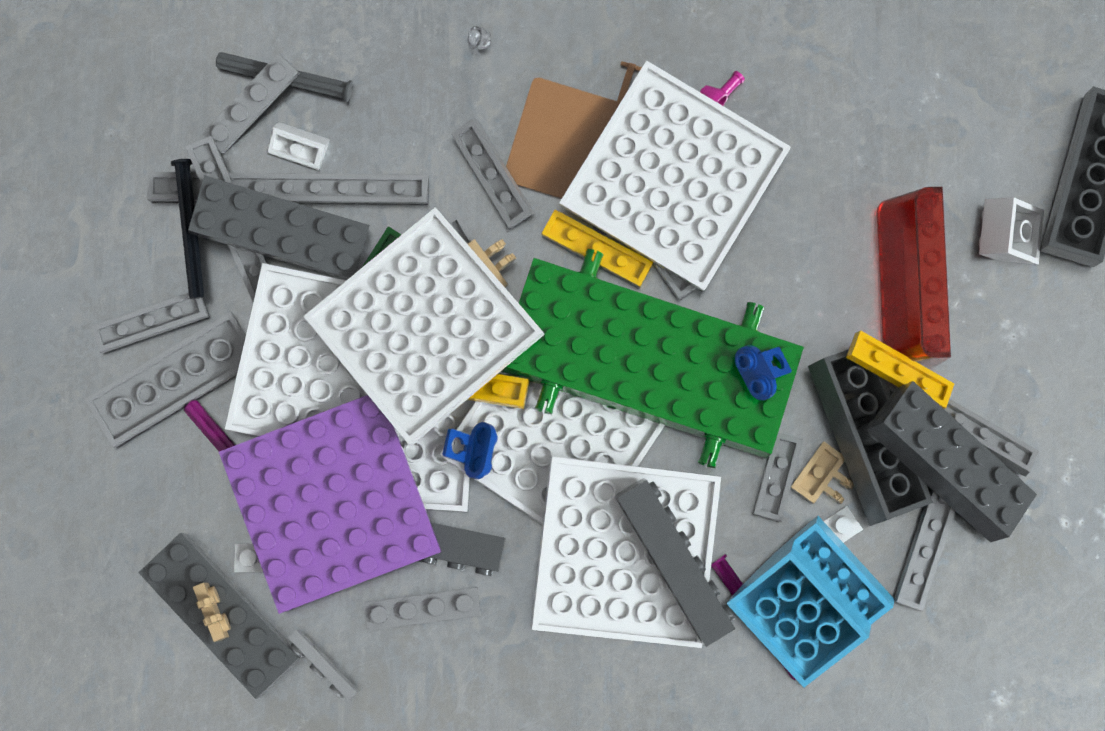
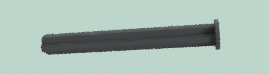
M219 52L216 57L217 68L256 77L268 64ZM298 71L300 74L289 85L343 98L344 102H348L352 92L353 81L344 82Z

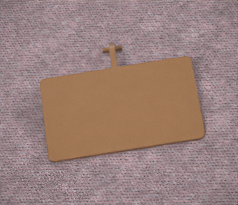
M621 62V66L627 67V71L617 101L543 78H535L531 83L506 165L516 184L562 198L626 95L634 70L640 71L642 67L636 66L633 63Z

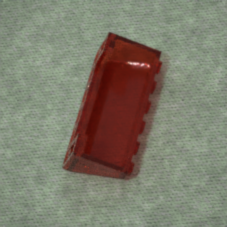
M924 187L884 200L875 211L880 335L882 343L907 356L910 360L923 366H936L951 358L943 187Z

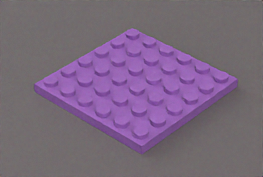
M368 395L219 451L279 614L442 552L396 429Z

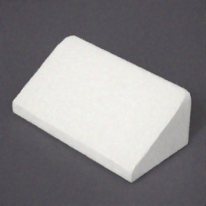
M278 122L272 127L266 153L319 170L330 139Z

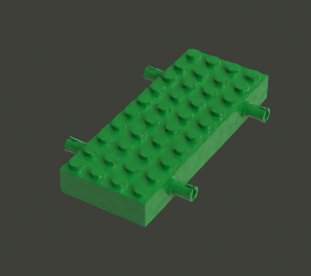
M586 249L580 272L533 258L519 305L543 331L544 336L501 372L525 378L542 385L537 404L534 408L535 410L542 412L545 401H547L544 413L552 415L558 392L562 391L644 419L646 418L650 421L704 438L705 443L698 463L703 466L707 464V467L716 468V462L722 445L763 458H767L772 454L804 347L757 330L764 306L758 304V307L755 308L756 303L747 302L741 325H736L598 279L596 275L604 254L597 251L592 262L594 249ZM753 345L761 352L776 347L781 349L792 372L775 379L777 389L771 398L757 400L749 392L735 364L736 352L741 347ZM773 356L771 363L774 367L777 366L781 369L779 360Z

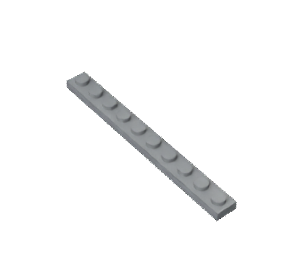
M148 172V201L179 202L175 172ZM191 172L194 202H197L202 184L197 173ZM228 173L232 183L295 203L428 204V175Z

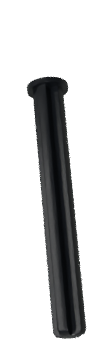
M176 159L171 161V166L175 167L189 298L200 299L204 297L198 236L188 233L195 209L190 169L192 161L191 159Z

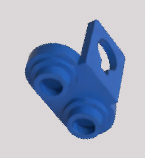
M747 345L741 347L735 355V364L749 392L757 400L771 398L777 389L775 379L792 372L779 347L761 352L757 347ZM773 356L779 360L781 369L777 366L774 367L771 363Z
M480 422L473 428L471 435L455 429H448L442 455L464 463V470L468 477L473 479L483 478L491 471L493 449L498 440L494 426L486 422ZM457 437L461 444L464 445V449L455 454L452 450V442Z

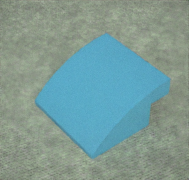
M817 516L776 551L735 592L726 604L804 688L867 640L870 635L871 624L893 608L895 599L826 523Z

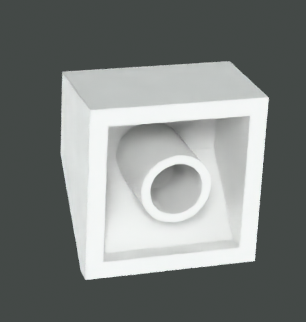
M1014 197L985 199L982 211L983 222L979 239V254L994 260L1039 265L1044 210Z

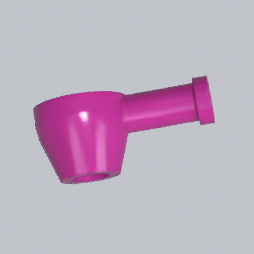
M734 71L731 78L720 89L706 85L701 89L700 93L724 106L728 96L739 84L745 81V78L740 72Z

